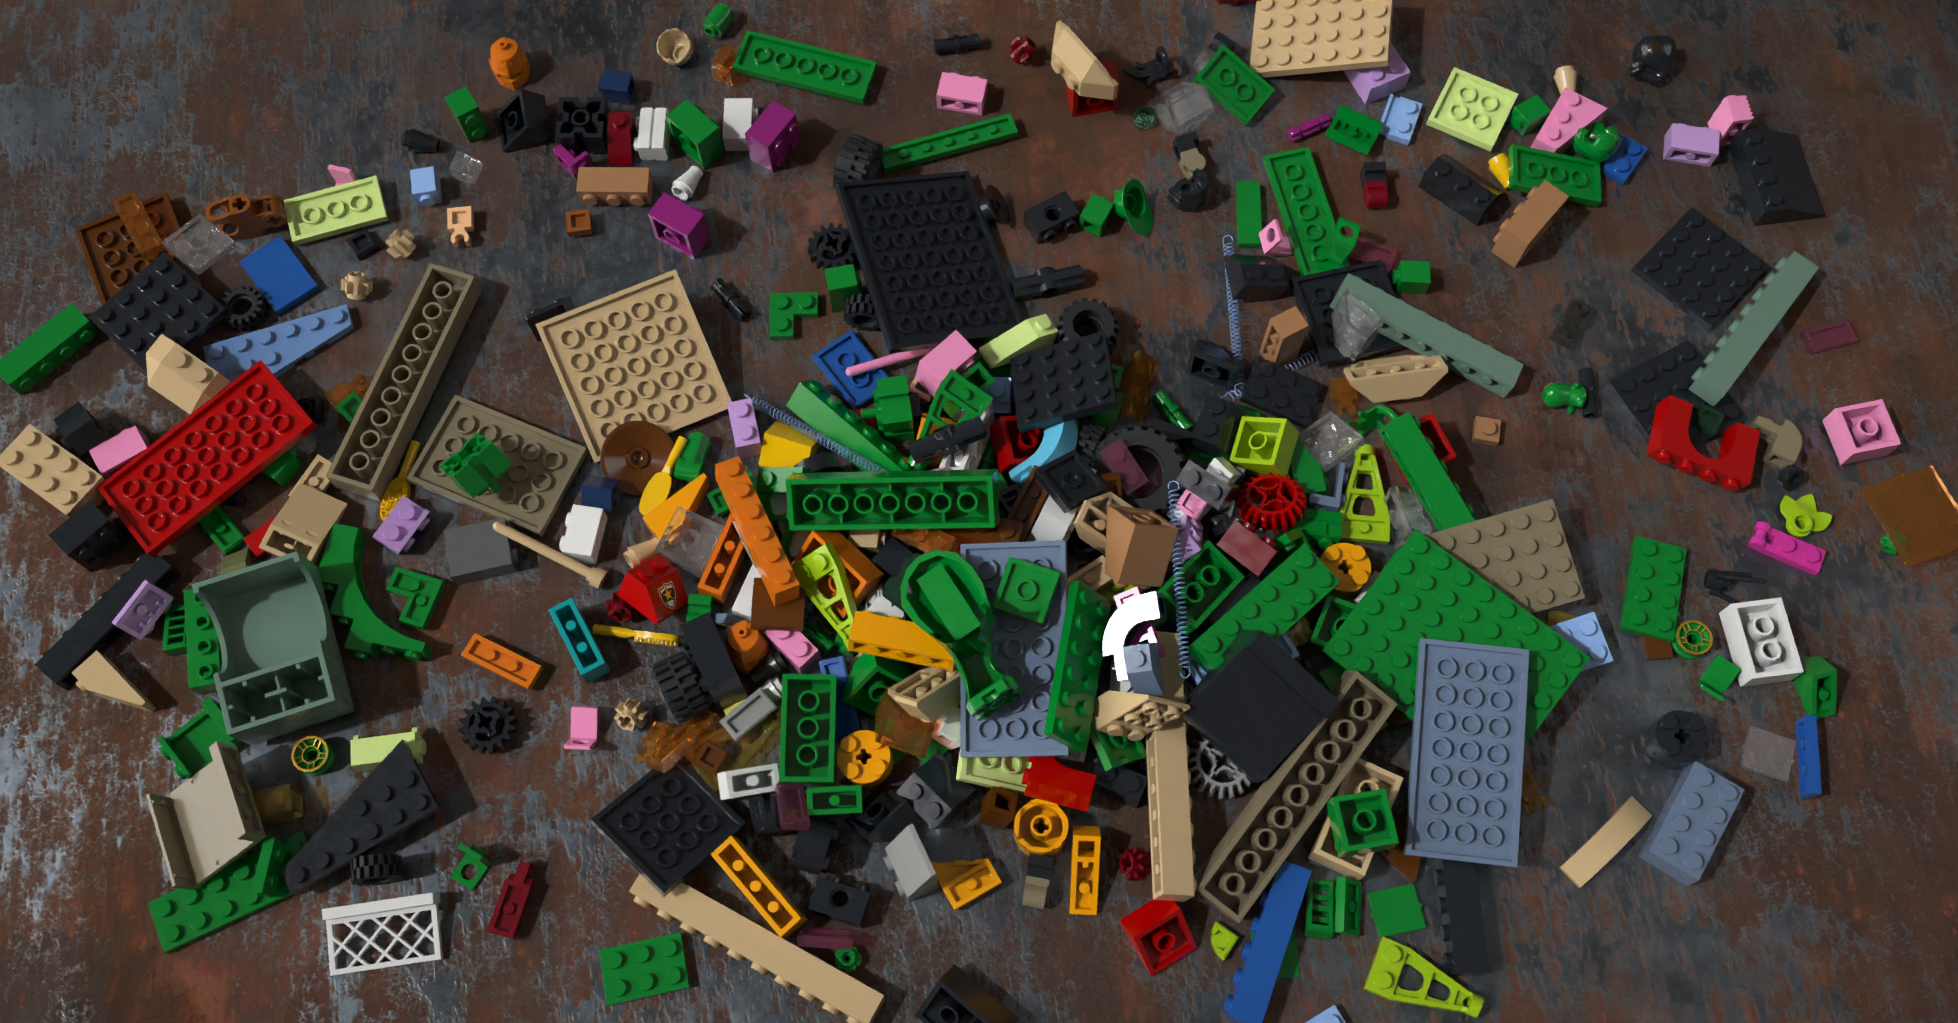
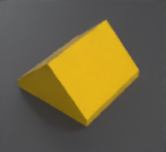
M775 421L764 433L759 466L794 467L803 459L815 455L820 443L813 441V439L806 437V435L799 433L784 423Z

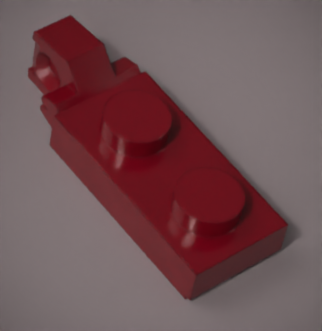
M520 861L516 874L510 873L508 879L505 878L487 929L488 933L512 940L516 939L533 890L534 879L530 878L534 865L531 863Z

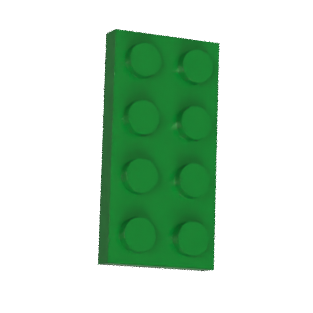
M1512 144L1509 148L1510 190L1529 193L1535 185L1539 187L1546 180L1569 196L1567 201L1594 207L1601 203L1600 162Z
M1640 536L1633 538L1619 631L1638 636L1644 635L1670 643L1674 641L1686 548Z

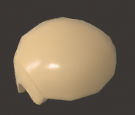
M678 28L666 30L660 35L656 43L659 56L673 66L685 64L691 59L694 51L693 42L690 37Z

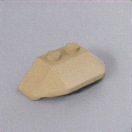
M1061 20L1056 22L1051 59L1053 70L1057 74L1060 73L1071 90H1075L1079 96L1109 100L1117 98L1118 83L1109 75L1101 62Z
M163 334L159 336L146 352L148 386L189 414L212 399L231 383L226 377Z
M1402 355L1360 361L1344 368V374L1350 385L1373 403H1386L1392 400H1409L1414 397H1421L1448 372V367L1440 355H1433L1432 357L1426 355Z
M1106 492L1084 500L1074 522L1078 537L1104 555L1106 551L1108 505L1132 507L1112 492Z
M955 663L953 671L928 667L915 672L888 688V694L909 715L920 718L924 722H934L960 705V674Z

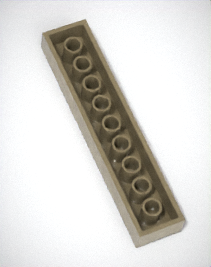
M429 264L326 474L327 479L336 488L380 502L382 501L383 495L397 470L482 291L475 276L436 264Z
M1356 670L1345 671L1330 691L1340 701L1339 705L1328 719L1323 718L1268 775L1195 875L1197 881L1196 893L1230 920L1237 923L1241 922L1397 706L1395 701Z

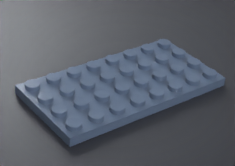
M1066 540L960 544V556L978 574L983 582L991 605H993L1009 557L1062 574L1044 625L993 608L995 616L993 650L997 666L1005 675L1011 676L1016 680L1024 692L1013 702L999 708L991 717L978 721L976 717L971 716L966 708L967 693L960 677V757L1070 756L1069 747L1044 735L1068 599Z
M1425 638L1419 639L1404 855L1517 868L1529 666L1528 649Z

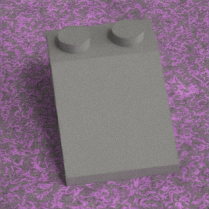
M912 823L885 848L887 856L883 858L889 872L895 871L898 877V881L894 883L900 896L906 895L909 902L938 888L936 872Z

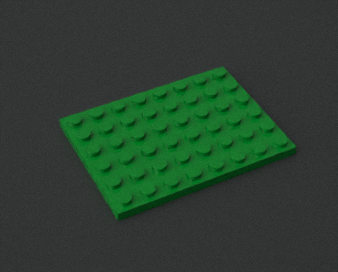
M1417 529L1413 531L1321 651L1322 654L1345 671H1358L1397 703L1395 709L1413 722L1418 642L1420 638L1528 649L1529 666L1524 747L1590 659L1588 655Z

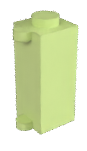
M412 727V732L368 738L354 735L353 740H350L351 766L359 772L374 770L402 739L409 745L417 763L421 764L423 763V755L426 754V742L420 736L419 727Z

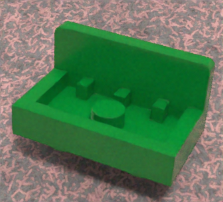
M1341 105L1325 137L1350 147L1356 152L1368 155L1378 138L1383 122L1345 105Z

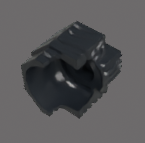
M1198 168L1195 169L1189 180L1185 177L1169 189L1167 200L1178 210L1194 211L1205 204L1208 193V174L1205 171L1201 172Z

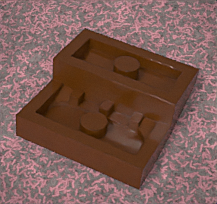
M754 578L750 629L803 631L805 589L800 586L799 598L775 607L762 578Z

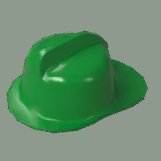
M1130 179L1124 188L1114 192V209L1119 217L1128 221L1131 229L1136 234L1141 236L1147 235L1151 232L1153 226L1152 212L1146 198L1144 186L1137 179Z

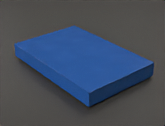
M281 236L239 261L278 316L320 289Z
M852 330L812 355V360L851 409H861L873 401V389L878 388L876 379L889 377L882 368L852 377L846 375L845 371L848 367L874 360V357Z

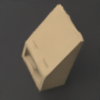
M299 483L269 526L259 548L277 557L298 551L313 564L317 565L327 545L333 524L339 523L348 504Z
M1109 690L1095 699L1093 712L1096 731L1105 732L1110 736L1127 737L1131 741L1143 739L1144 735L1151 731L1160 729L1168 721L1179 718L1180 714L1190 709V705L1146 694Z

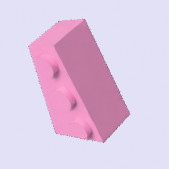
M1565 87L1531 148L1562 154L1573 144L1578 129L1585 127L1587 130H1590L1593 123L1602 120L1608 108Z

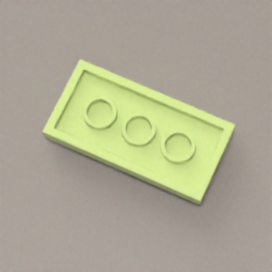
M376 175L284 200L289 230L295 246L389 221L380 182Z

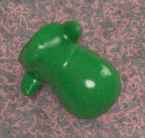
M1575 382L1571 386H1568L1566 383H1550L1545 386L1542 392V400L1550 408L1567 405L1568 414H1572L1576 407L1581 408L1584 406L1586 390L1579 382Z

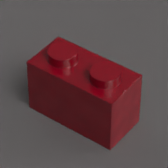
M1235 520L1217 546L1258 577H1262L1281 553L1276 549L1278 544L1266 535L1262 538L1256 534L1257 528L1247 520L1243 522Z

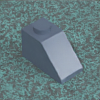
M1157 642L1123 647L1126 674L1134 692L1155 697L1165 696Z

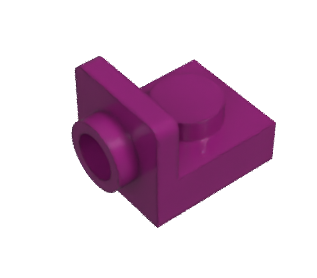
M561 144L553 149L558 163L575 179L578 178L579 167L593 166L590 154L587 151L576 156L571 149L566 150Z

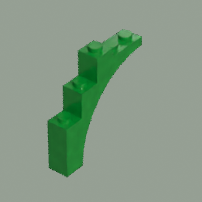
M334 523L318 569L324 591L336 594L329 614L337 620L336 623L338 625L351 627L344 648L352 654L351 657L359 661H367L368 658L377 660L379 653L387 656H395L396 653L402 654L405 658L412 661H420V658L430 660L433 650L425 642L408 638L389 628L372 609L365 593L362 578V553L366 536L357 527Z

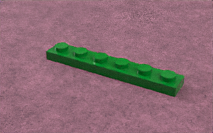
M1011 113L885 147L883 148L882 167L886 174L1018 137V131Z

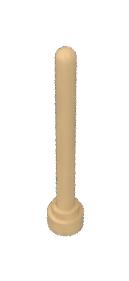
M499 521L493 524V529L496 532L585 576L586 580L589 581V585L597 589L602 586L606 579L608 571L599 566L597 568H590Z

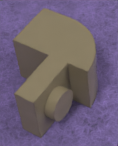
M1758 415L1749 427L1759 430V440L1769 444L1762 461L1780 470L1788 465H1793L1802 447V437L1797 427L1787 419L1778 425L1773 420Z

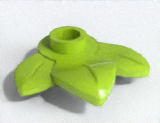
M1812 494L1802 496L1796 501L1785 495L1780 504L1781 513L1786 518V529L1791 535L1798 538L1806 537L1811 532L1823 531L1832 519V515L1829 513L1817 512ZM1795 523H1798L1801 526V529L1798 528Z

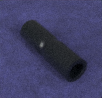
M1582 368L1578 370L1579 383L1586 390V402L1582 407L1583 418H1595L1598 416L1596 394L1594 393L1593 369Z

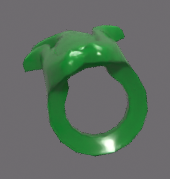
M1378 404L1365 412L1358 411L1357 415L1361 418L1355 422L1348 420L1347 424L1357 430L1358 437L1363 440L1367 432L1384 426L1386 415L1391 421L1398 418L1393 410L1386 407L1385 404Z

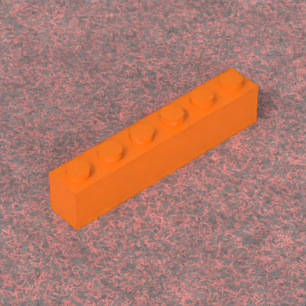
M737 456L715 464V479L774 606L776 607L799 598L800 584L740 457Z

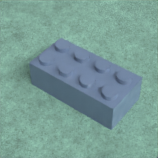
M1697 761L1691 763L1683 769L1638 857L1686 886L1699 881L1745 789Z

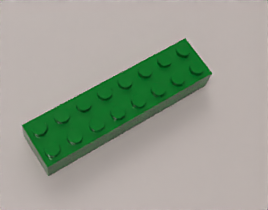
M997 469L793 473L786 479L790 531L995 528L1000 521Z

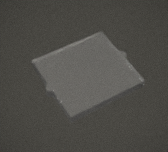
M1749 726L1746 741L1741 746L1744 750L1740 767L1786 783L1788 782L1791 765L1795 763L1793 754L1796 741Z

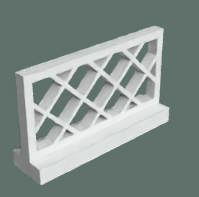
M440 892L322 909L323 920H326L330 976L443 959L438 904L441 903ZM431 910L432 922L425 930L414 920L422 911ZM408 913H414L411 918L406 915ZM394 915H400L407 921L398 934L387 926ZM381 917H387V918L384 920V922H382L380 919H378V918H381ZM368 919H372L380 925L371 938L360 930L361 926ZM359 921V923L356 926L353 925L351 922ZM344 923L352 929L343 942L335 936V924ZM411 925L423 933L414 945H411L402 938ZM383 929L395 937L386 950L375 942V939ZM356 933L367 941L358 954L347 946ZM425 937L434 942V955L425 956L417 949ZM398 941L410 949L401 960L396 959L389 953ZM371 945L382 953L374 964H370L362 958ZM344 949L354 957V960L347 968L338 969L337 957ZM413 953H415L417 956H419V957L410 958V956H411ZM385 957L391 960L387 962H382L385 959ZM358 961L363 964L361 966H355Z

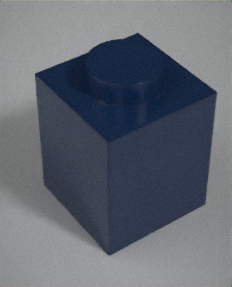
M605 69L603 77L599 78L598 91L601 92L602 97H606L607 102L631 105L636 87L632 72Z
M589 475L582 484L581 506L601 508L606 512H611L616 504H619L621 501L622 489H619V479Z

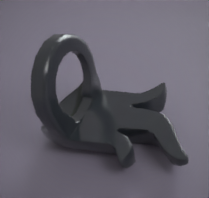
M1162 46L1155 49V59L1144 64L1135 62L1136 68L1140 70L1139 72L1122 69L1123 73L1133 79H1147V88H1150L1152 82L1165 78L1174 71V67L1170 65L1168 54Z

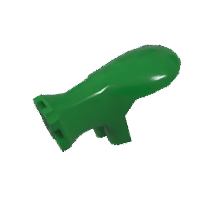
M933 550L919 555L906 569L900 587L902 608L917 626L935 639L953 658L967 693L966 708L971 716L976 717L978 721L989 718L1003 705L1016 700L1024 690L1011 676L1005 675L997 666L993 650L995 616L992 605L987 598L983 582L974 568L956 552Z

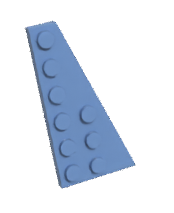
M345 304L203 346L207 365L231 382L260 360L277 378L295 367V363L304 357L308 359L315 354L314 351L325 344L330 345L355 328L350 308Z

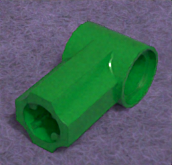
M699 432L689 434L683 456L678 458L675 465V479L692 482L698 476L705 473V459L711 444L710 437Z

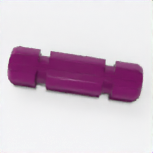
M1323 113L1317 116V119L1312 118L1299 124L1298 128L1295 126L1288 129L1289 140L1295 142L1301 139V136L1304 138L1319 131L1320 127L1324 129L1330 126L1329 115Z

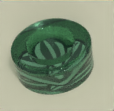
M1141 106L1134 111L1133 124L1136 128L1149 130L1155 125L1156 113L1152 108Z

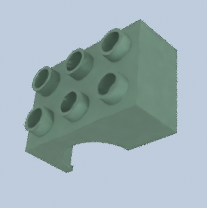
M296 551L192 584L194 595L201 600L207 609L220 642L222 669L220 673H215L213 676L228 736L249 745H254L355 712L319 569L310 560Z

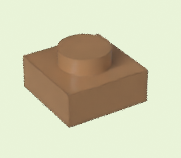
M1476 416L1473 423L1472 442L1497 446L1499 443L1501 420Z

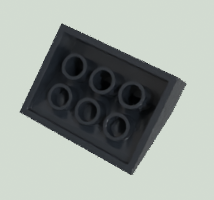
M1765 128L1737 131L1727 147L1753 225L1760 226L1822 218L1824 213L1797 135Z

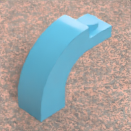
M1075 419L1043 427L1044 437L1037 451L1027 460L1009 471L1010 478L1021 488L1023 487L1034 465L1041 467L1076 448L1078 428Z

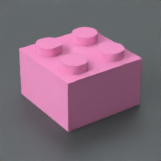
M955 330L919 361L915 379L934 398L937 388L952 368L961 375L965 374L974 365V357L977 351Z
M1882 399L1835 408L1822 420L1840 465L1888 456L1901 445Z

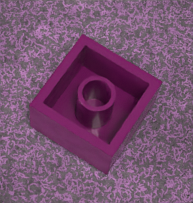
M774 100L769 104L745 133L751 160L771 172H774L778 166L780 167L784 164L790 151L795 150L800 143L796 113Z
M664 192L648 213L655 237L694 260L710 240L704 213L695 206L690 207L686 205L682 199L675 195L670 196Z

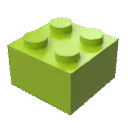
M1242 416L1229 462L1248 469L1247 475H1258L1260 473L1265 476L1270 472L1272 475L1278 473L1284 477L1288 474L1299 431L1288 419Z

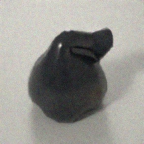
M1651 35L1642 38L1633 49V63L1631 68H1629V75L1640 77L1654 85L1661 83L1675 61L1676 44L1674 39L1669 35Z

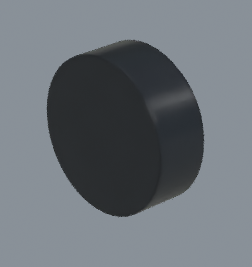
M1788 465L1778 474L1777 484L1787 491L1795 490L1803 482L1804 472L1795 465Z

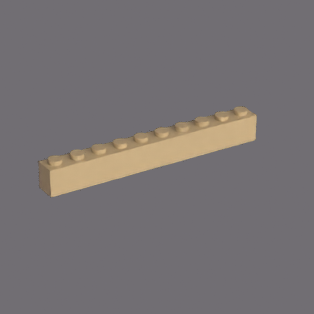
M1156 631L1165 651V656L1160 658L1165 696L1158 697L1186 704L1187 697L1183 691L1185 669L1179 666L1182 663L1179 659L1182 657L1178 656L1180 653H1183L1178 651L1179 648H1182L1178 646L1181 642L1177 641L1181 637L1177 636L1178 633ZM1181 716L1163 724L1160 729L1146 734L1153 900L1184 902L1195 896L1194 893L1197 888V881L1193 876L1195 852L1192 850L1194 827L1190 821L1192 798L1189 796L1191 773L1187 765L1189 757V745L1186 744L1188 723Z
M639 874L629 890L635 896L633 900L635 903L646 909L649 905L657 908L658 912L656 914L669 922L673 918L682 923L680 925L681 929L692 935L696 931L705 936L704 942L715 948H718L719 945L729 949L727 954L740 962L743 958L752 962L750 967L763 975L767 971L776 976L775 982L788 989L790 985L800 989L798 995L813 1002L814 998L824 1003L822 1008L835 1016H837L838 1012L848 1016L846 1020L848 1023H872L885 1000L883 994L683 882L663 897Z

